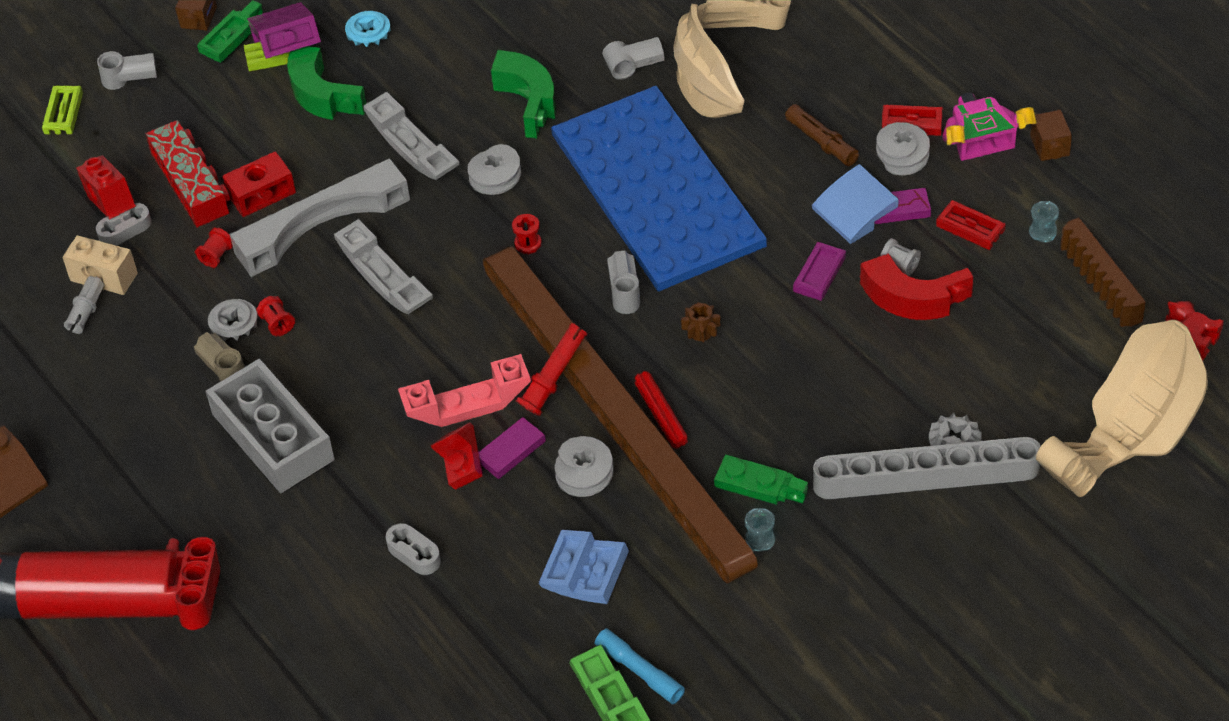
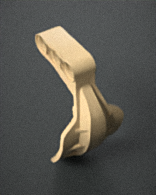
M706 0V3L699 6L691 4L690 12L684 14L679 20L673 48L674 57L678 64L676 71L677 82L692 108L703 116L716 119L742 113L745 101L738 90L724 56L703 28L759 27L779 30L785 26L791 0Z
M1173 319L1142 325L1131 335L1117 363L1092 400L1097 426L1092 431L1087 443L1062 442L1057 437L1052 436L1039 448L1036 460L1054 479L1078 497L1087 494L1107 468L1134 456L1166 455L1173 450L1184 435L1204 400L1208 384L1207 370L1187 326Z

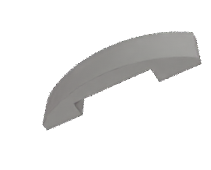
M388 92L363 106L364 111L387 142L400 156L422 174L437 180L459 166V161L442 144L438 146L433 144L405 117V109Z
M359 219L334 234L335 240L360 274L383 298L400 311L409 314L433 299L432 294L415 276L409 278L377 245V237Z

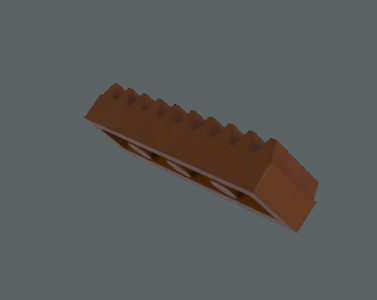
M1078 217L1068 221L1062 228L1060 249L1067 250L1068 259L1074 258L1073 265L1074 267H1080V275H1087V284L1094 283L1093 291L1100 292L1099 299L1101 301L1107 300L1106 308L1113 309V317L1120 318L1119 325L1121 327H1132L1143 322L1146 301L1081 219Z

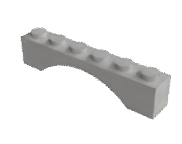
M389 158L230 234L234 253L252 277L277 265L283 254L295 240L320 223L352 213H385L409 201L407 180Z

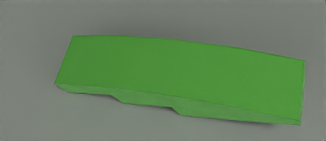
M602 645L570 659L569 664L603 721H650L638 698L633 697L619 670L615 671Z

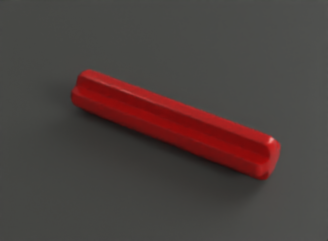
M648 371L637 374L635 376V385L669 443L675 449L685 446L688 442L687 434L652 375Z

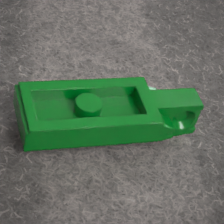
M252 0L242 11L232 10L198 43L199 53L221 63L251 34L247 18L264 14L262 4Z
M726 454L714 479V486L716 488L776 505L778 501L784 502L786 499L804 503L808 493V482L794 477L793 474L787 473V471Z

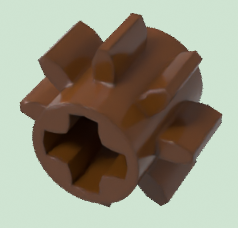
M698 302L690 308H685V317L681 318L682 330H687L688 339L693 338L694 340L704 342L711 338V336H717V327L721 326L720 315L714 314L713 305L709 306Z

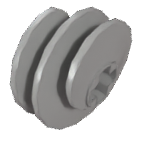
M896 122L885 126L879 131L876 137L877 156L884 163L886 171L899 176L911 175L922 170L928 163L930 140L925 131L918 126L910 123Z
M498 144L474 156L468 164L470 185L474 190L488 195L501 194L512 189L519 182L521 176L520 157L517 151L508 145Z
M579 436L570 438L561 445L558 450L559 456L555 463V476L560 489L569 495L586 497L601 492L609 485L613 477V458L610 449L602 441L593 437Z

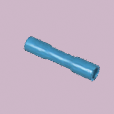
M608 628L598 634L595 640L596 646L602 645L606 654L629 668L671 704H675L682 697L685 688L664 671L650 664Z

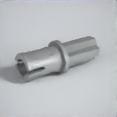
M89 276L79 296L74 297V306L64 322V327L67 330H70L71 326L76 322L72 333L81 334L90 314L95 312L97 308L95 303L104 287L101 278Z

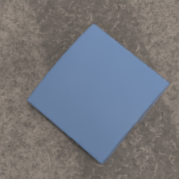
M859 164L828 187L812 204V209L846 241L852 244L873 231L876 220L898 208V198Z
M561 530L540 578L539 585L560 595L588 602L607 604L629 549L625 542L595 540L591 532Z

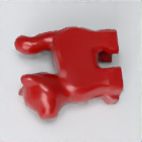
M1190 301L1168 302L1169 314L1165 317V320H1178L1187 326L1200 356L1204 360L1210 352L1207 349L1209 344L1215 345L1220 338L1224 321L1221 319L1212 320L1204 314L1195 312Z

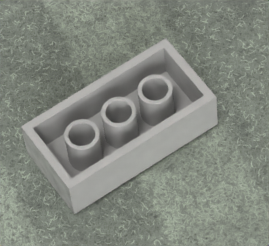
M260 359L206 390L213 416L280 494L335 460L329 436Z

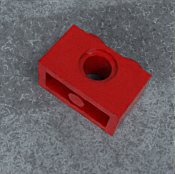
M276 151L223 175L230 200L242 217H246L296 193L292 173Z
M103 155L92 157L76 168L88 198L109 220L136 207L125 177Z

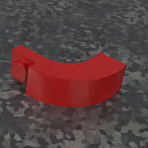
M888 253L861 263L860 284L869 298L887 312L908 319L931 320L949 316L950 304L959 303L972 297L973 275L968 268L933 280L915 279L904 274Z

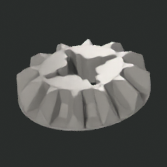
M230 299L219 303L211 310L208 316V325L212 333L221 336L224 341L230 337L238 341L240 335L249 336L250 329L257 327L256 320L258 315L255 307L250 302L242 299ZM238 316L239 322L235 321L229 326L228 321H233Z
M953 412L950 417L941 415L936 423L931 424L929 442L931 446L981 441L982 432L979 431L977 422H971L967 415L963 418L957 417ZM950 430H953L955 433L961 432V439L955 435L949 437Z

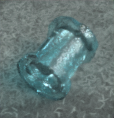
M1040 201L1033 205L1031 209L1033 222L1029 228L1030 236L1040 242H1048L1054 239V236L1057 234L1055 221L1059 216V209L1055 204L1048 201Z
M755 508L749 511L745 517V527L747 528L745 539L754 551L769 550L775 543V535L773 533L775 518L772 512L767 509Z

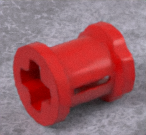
M522 214L517 216L512 222V229L516 234L515 248L523 254L535 253L542 244L541 237L537 233L540 226L539 220L534 215ZM525 222L527 223V227H528V230H527V231H525V227H524V223H525ZM526 237H529V246H527Z
M212 228L209 232L208 240L204 245L198 246L195 250L197 259L206 266L217 267L220 263L219 258L226 250H230L233 247L230 235L223 229Z
M278 296L264 298L256 308L258 316L261 319H265L269 324L268 329L273 336L285 335L294 327L295 318L291 313L284 310L283 302Z

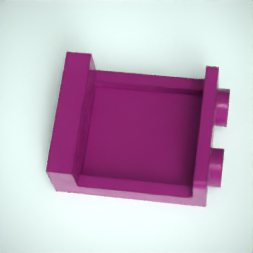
M301 2L247 18L254 43L260 42L266 59L321 42L314 16Z

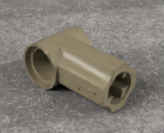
M206 332L198 337V342L194 346L195 353L219 377L220 382L245 367L239 351L230 348L216 333L210 334Z

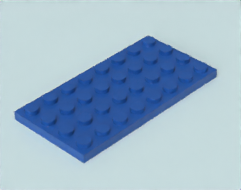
M657 86L551 127L552 136L658 292L767 247L765 235Z

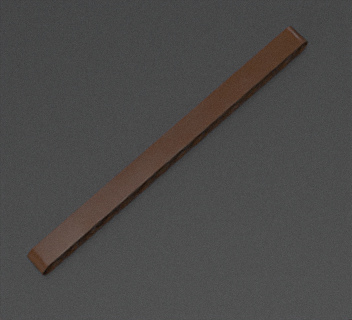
M512 246L484 258L483 266L490 280L547 354L551 356L569 328L570 323L573 322ZM584 338L562 372L721 579L728 584L758 567L757 559L750 546Z

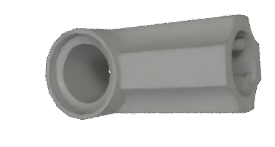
M658 37L626 45L622 41H614L609 43L602 53L615 79H626L635 72L636 68L664 61V52Z
M109 51L101 54L97 60L102 85L110 90L123 87L127 81L157 77L154 53L122 57L118 52Z
M617 251L607 258L612 303L618 313L630 314L637 311L640 307L639 280L636 274L634 256L626 251Z

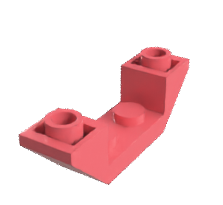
M519 354L491 362L492 379L434 395L429 380L399 388V395L407 417L444 427L503 410L531 382L522 355Z

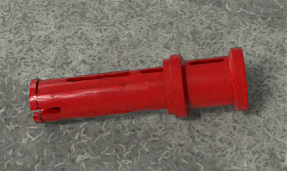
M570 323L569 328L541 372L531 376L532 382L522 397L517 398L516 402L540 417L542 414L541 408L550 394H555L557 391L556 381L588 333L583 329L580 330L577 325Z

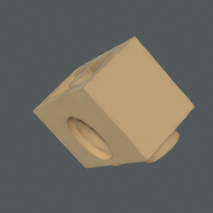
M78 235L62 257L70 281L84 284L89 276H97L104 283L103 290L121 295L126 293L138 274L131 249Z

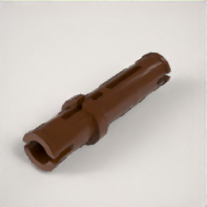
M797 104L788 108L785 119L821 146L822 151L826 154H832L843 162L845 166H851L856 162L859 151L842 139L841 134L829 130Z

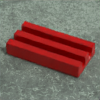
M883 105L882 128L896 122L910 123L921 128L927 135L941 136L942 107Z
M951 200L936 220L937 227L988 250L993 247V242H997L999 234L1002 235L1005 231V223L954 200Z

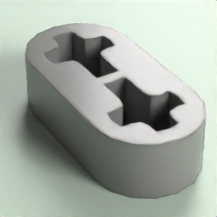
M135 203L136 207L110 220L107 217L100 220L96 225L99 241L119 245L148 229L152 220L147 206Z
M396 524L388 529L386 532V542L389 552L409 568L419 574L428 575L440 567L439 549L431 540L407 524ZM405 538H407L408 545H407L406 543H404L403 541H398V542L396 543L395 540H396V539L404 540ZM418 553L423 557H428L429 555H431V559L428 560L426 558H423L419 560Z

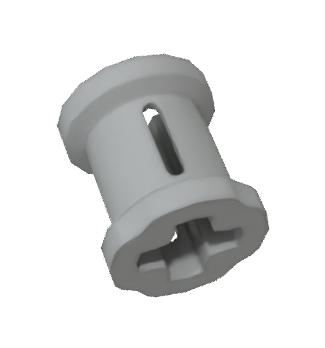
M891 238L885 244L880 255L883 256L889 253L897 267L904 274L910 276L918 266L921 252L917 249L910 250L899 245L898 241Z

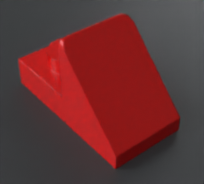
M470 422L444 435L431 445V448L444 458L448 484L455 490L482 477L474 426Z

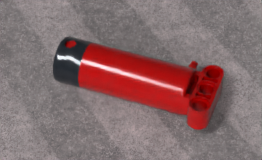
M197 537L187 543L185 551H179V541L172 538L169 540L165 550L0 552V620L150 618L179 615L182 627L188 630L203 628L209 623L220 575V564L215 542L208 537Z

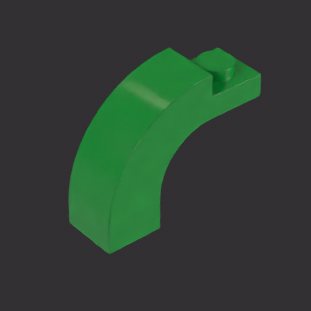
M306 46L290 51L287 67L292 91L297 102L306 111L330 120L334 119L336 112L365 114L363 106L366 105L363 86L331 83L321 78L324 64L320 48Z
M498 50L491 69L494 91L515 93L528 100L523 116L525 137L537 139L540 127H545L546 119H555L556 115L552 78L547 69L535 59L517 52Z

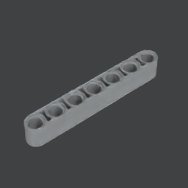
M1019 437L824 456L817 459L814 463L813 489L815 494L823 499H837L1026 481L1035 478L1039 473L1040 463L1036 460V454L1041 446L1033 438Z

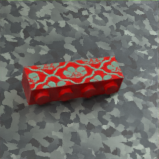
M176 120L145 133L152 156L196 228L229 214L226 203L230 200L228 191L224 184L218 185V177L212 165L206 166L205 163L207 161L202 149L194 147L195 141L189 129L184 130L179 121Z

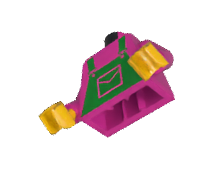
M965 93L959 97L958 105L953 107V117L947 120L942 137L947 145L957 144L960 159L964 161L1015 148L1017 128L1024 129L1027 124H1036L1037 122L1034 109L1031 107L1022 108L1014 113L1006 107L1000 106L995 98L987 97L976 100L973 93Z

